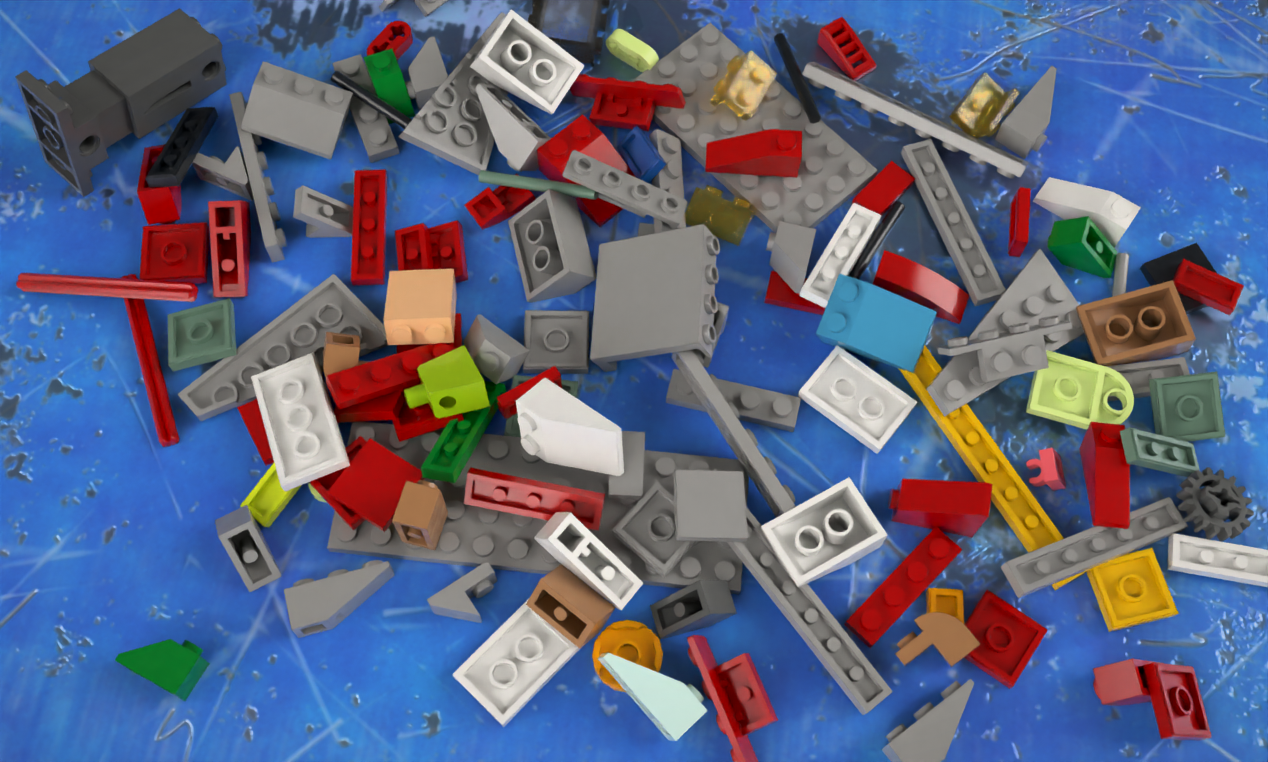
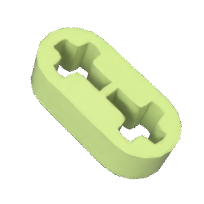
M622 29L614 30L605 41L608 50L614 56L642 73L647 69L651 70L659 61L658 55L653 48Z

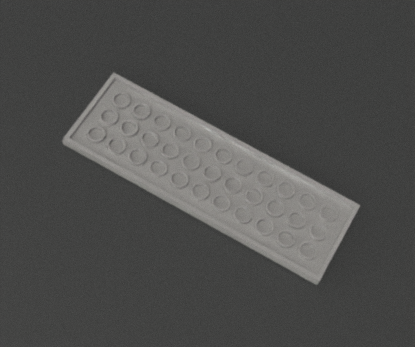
M364 421L352 422L348 445L360 435L366 442L371 438L421 470V466L442 434L443 429L399 442L394 424ZM483 434L455 483L425 478L424 481L435 484L441 490L448 510L436 550L402 542L393 522L385 532L367 520L355 530H352L335 511L327 546L330 552L478 567L488 561L492 569L548 574L561 565L534 539L548 522L547 520L464 504L467 472L471 467L604 493L605 500L599 531L588 530L643 582V585L683 589L698 580H727L731 594H740L743 562L726 541H697L665 578L662 577L612 534L614 527L639 500L608 498L609 474L547 463L537 455H530L521 445V437ZM644 450L643 496L657 481L674 494L673 473L675 470H713L716 468L718 471H744L745 502L747 507L749 475L738 459Z

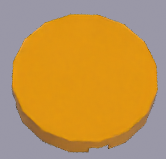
M632 620L614 622L606 627L594 642L592 660L595 672L605 685L615 691L626 692L597 659L602 653L609 652L658 673L661 670L663 651L660 640L652 630L641 622Z

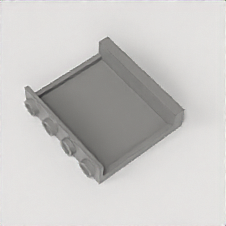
M704 224L599 244L590 360L604 372L616 371L617 361L686 350L700 349L707 357L712 356L713 343L716 342V330L713 325L714 313L717 312L715 284L718 283L719 279L716 255L720 252L718 238Z

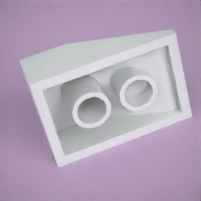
M510 10L500 21L470 65L472 69L494 85L551 115L585 66L513 10Z
M543 378L516 400L521 445L530 455H537L547 463L609 475L621 476L624 473L622 431L619 426L547 378Z
M850 477L761 526V530L797 587L852 564L880 548L887 537V533Z

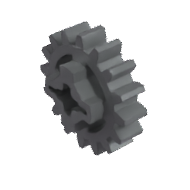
M1207 467L1202 472L1196 470L1180 484L1182 490L1177 493L1176 497L1184 502L1177 506L1178 510L1187 512L1188 515L1183 520L1185 522L1193 521L1195 523L1194 532L1196 533L1203 529L1206 539L1210 540L1216 535L1219 541H1224L1229 537L1233 539L1251 524L1248 518L1253 516L1254 512L1246 508V506L1252 503V499L1243 497L1242 493L1246 488L1244 486L1237 488L1234 485L1236 481L1234 476L1226 479L1224 478L1223 470L1220 469L1213 474L1211 468Z

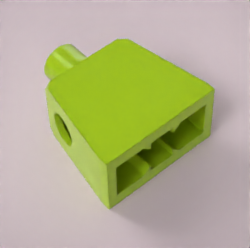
M465 345L419 365L417 371L421 384L403 390L410 409L429 403L436 418L448 417L490 406L484 380Z

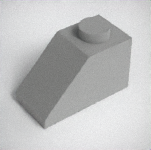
M435 36L428 38L408 67L410 81L405 82L410 100L416 99L419 110L448 77Z
M779 221L777 232H770L766 251L772 252L769 265L795 293L800 294L807 272L816 229Z
M481 314L476 316L463 341L479 372L495 384L513 378V375H517L529 353L527 348Z
M247 505L215 520L218 537L249 592L282 577L263 533Z

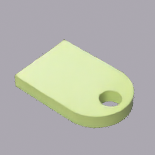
M1046 350L1049 368L1034 371L1026 413L1086 430L1090 422L1121 425L1130 416L1134 406V395L1130 384L1119 372L1106 366ZM1108 396L1117 397L1122 402V410L1112 409L1107 402Z

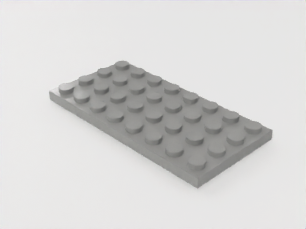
M711 23L660 59L651 70L647 69L631 81L640 80L656 85L672 84L681 88L686 102L684 109L656 106L652 120L666 133L681 140V147L704 168L706 164V144L708 142L769 129L802 131V159L797 178L711 173L774 233L777 232L779 221L809 228L816 227L877 175L878 170L822 120L814 124L810 123L802 103Z

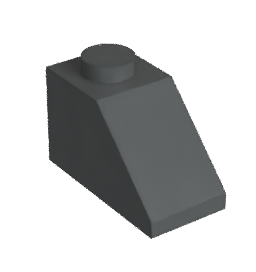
M698 580L650 605L659 639L709 627L737 614L727 580Z

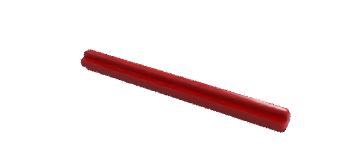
M21 273L18 275V281L16 282L17 287L21 288L24 292L185 302L195 301L198 293V287L192 282Z
M135 274L121 277L124 279H138ZM124 298L159 442L163 447L176 445L179 442V436L144 299Z

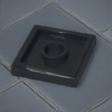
M1197 243L1146 262L1140 267L1150 286L1173 280L1178 266L1183 259L1217 273ZM1178 293L1186 315L1207 307L1203 303Z

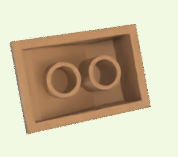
M1173 280L1076 307L1095 363L1102 366L1153 361L1188 352L1196 340Z

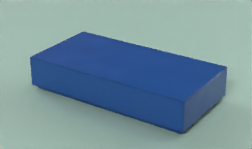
M638 126L634 127L616 147L635 177L647 183H650L667 165L645 132Z

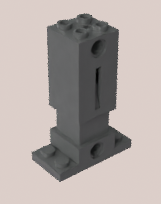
M179 8L89 60L88 63L91 71L65 87L56 80L47 85L44 80H37L27 70L15 76L45 162L83 197L93 192L94 189L90 179L93 175L90 169L109 158L106 150L107 147L130 133H133L139 139L184 112L187 108L192 107L227 85L225 77L226 67L221 53L222 44L218 37L213 33H208L201 27L197 19L189 17Z

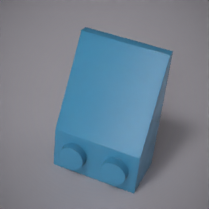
M839 273L816 335L823 343L835 347L838 345L846 351L914 373L937 312L871 283Z

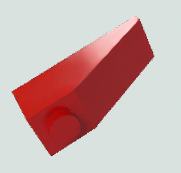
M769 129L708 142L706 144L705 172L797 178L802 159V131Z
M165 144L144 148L137 194L148 225L156 223L170 224L175 220H179L181 216L182 198L180 185L149 188L145 179Z
M241 200L208 201L214 298L245 297L248 293L251 246L250 202Z
M1090 422L1079 448L1093 526L1128 529L1130 526V464L1126 462L1120 431L1125 429V425Z

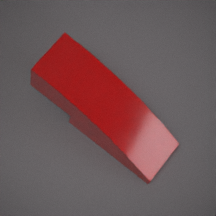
M886 250L883 252L872 283L936 311V317L957 324L961 323L969 298L965 291L940 274Z

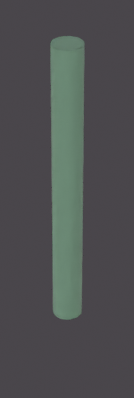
M481 170L479 173V182L541 192H546L550 189L568 196L594 200L597 199L599 193L579 184Z

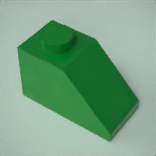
M393 49L363 57L376 96L407 117H414L413 106ZM386 117L389 124L395 123Z
M1090 217L1054 221L1051 235L1048 237L1047 248L1062 265L1099 277L1111 278L1117 251Z
M171 639L120 653L115 661L183 701H186L210 664L201 657L204 650L195 644L184 640L182 645Z

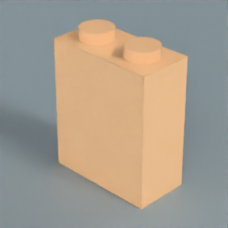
M454 269L389 271L383 319L387 345L454 343L457 300Z

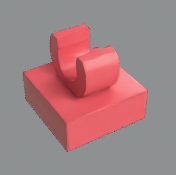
M1053 448L1039 450L1040 460L1031 459L1026 462V466L1030 470L1041 469L1038 477L1029 478V483L1032 486L1041 487L1047 484L1053 491L1066 488L1061 457Z

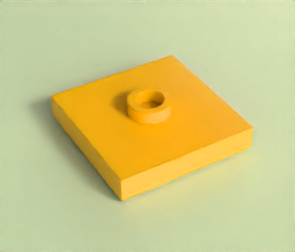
M1153 548L1127 553L1086 571L1109 632L1174 617L1179 614Z

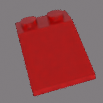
M583 114L537 149L538 170L552 181L578 184L562 175L573 150L635 177L606 136ZM574 197L578 207L599 227H602L623 210V208L598 197L596 200Z

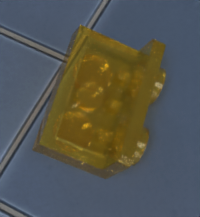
M752 50L741 57L736 55L726 67L728 73L713 88L715 94L710 101L714 107L724 102L744 121L752 118L777 75Z
M985 72L977 77L949 117L965 133L978 139L985 135L990 137L1000 128L1001 124L999 121L1014 108L1015 103L1013 101L1020 92L1014 88L1005 93Z
M706 185L705 190L696 187L685 212L686 224L691 226L704 224L716 237L740 246L752 217L754 218L756 215L755 211L750 210L752 203L738 197H734L733 202L722 198L724 191Z

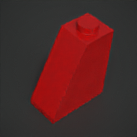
M902 479L897 489H891L888 509H893L891 521L932 530L938 527L942 532L972 538L989 517L993 484L986 482Z

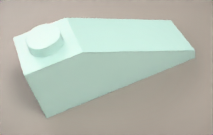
M609 652L602 653L597 658L670 741H677L708 711L701 704L704 700L703 696L691 684L686 686L683 682Z

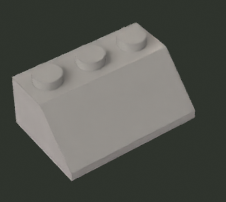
M263 61L252 86L241 130L331 160L348 116L353 92Z
M548 189L508 220L527 302H537L575 294L597 278L576 198Z

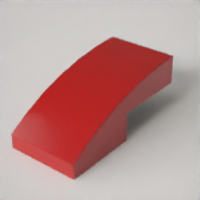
M500 185L494 191L490 187L486 188L464 206L483 230L520 212L536 200L530 190Z

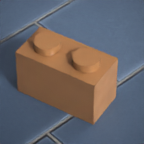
M418 480L417 483L406 481L392 520L402 542L436 550L448 514L441 490L435 484L428 481Z
M562 564L540 579L526 603L529 608L579 649L601 632L616 608Z

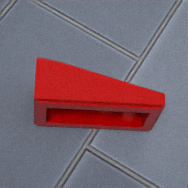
M843 17L821 28L817 41L818 45L848 78L856 81L876 69V63ZM849 53H854L852 56L848 58L846 57V55H848ZM859 60L862 62V64L853 68L852 64Z

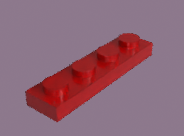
M386 169L355 171L351 282L353 286L385 284Z
M453 343L422 345L326 375V384L340 410L420 384L417 371L419 365L456 348Z
M471 467L467 472L464 504L547 521L556 512H571L586 528L598 531L601 525L605 500L604 493Z
M935 527L849 617L844 625L871 649L956 558L962 549L938 527Z

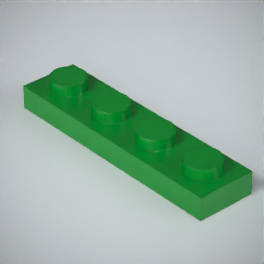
M484 381L490 406L462 413L464 420L459 423L458 418L448 422L421 466L423 478L451 483L457 481L498 410L497 397L506 392L505 384Z

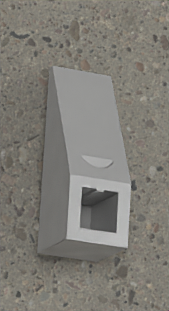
M369 561L363 564L361 569L353 571L346 569L336 570L329 573L327 578L316 581L314 579H302L293 583V587L284 589L291 630L298 638L334 629L395 576L389 561Z
M972 679L962 686L958 681H955L940 693L944 700L934 707L931 702H928L913 714L917 721L909 728H906L902 723L885 737L890 743L881 750L891 762H941L945 759L974 686Z

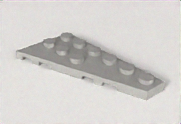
M502 12L398 136L479 175L481 170H487L495 139L475 88L478 83L494 84L472 69L470 65L500 21L505 17L506 14ZM499 88L504 94L508 95L507 91Z
M1038 249L977 324L968 340L979 338L978 333L982 331L997 329L999 333L1009 331L1008 326L1013 324L1029 323L1030 327L1039 325V319L1059 316V321L1072 322V329L1044 335L1046 350L1054 352L1084 334L1076 311V307L1080 305L1043 251ZM977 350L954 355L926 390L945 417L1011 377L989 382L982 381Z
M332 274L236 348L237 355L222 359L179 392L178 396L200 421L206 420L257 399L251 376L312 352L317 356L321 371L324 372L323 350L326 332L360 336L359 357L388 346L384 324L335 274Z

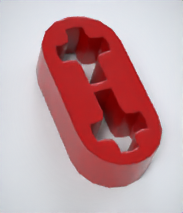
M394 21L388 24L368 46L367 56L393 49L398 61L413 43L410 26L403 21Z

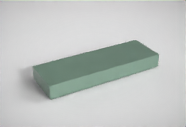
M1131 427L1120 431L1127 464L1188 477L1196 470H1199L1193 443Z

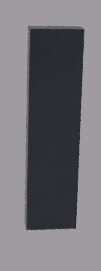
M215 107L186 109L145 178L149 188L179 186L218 118Z

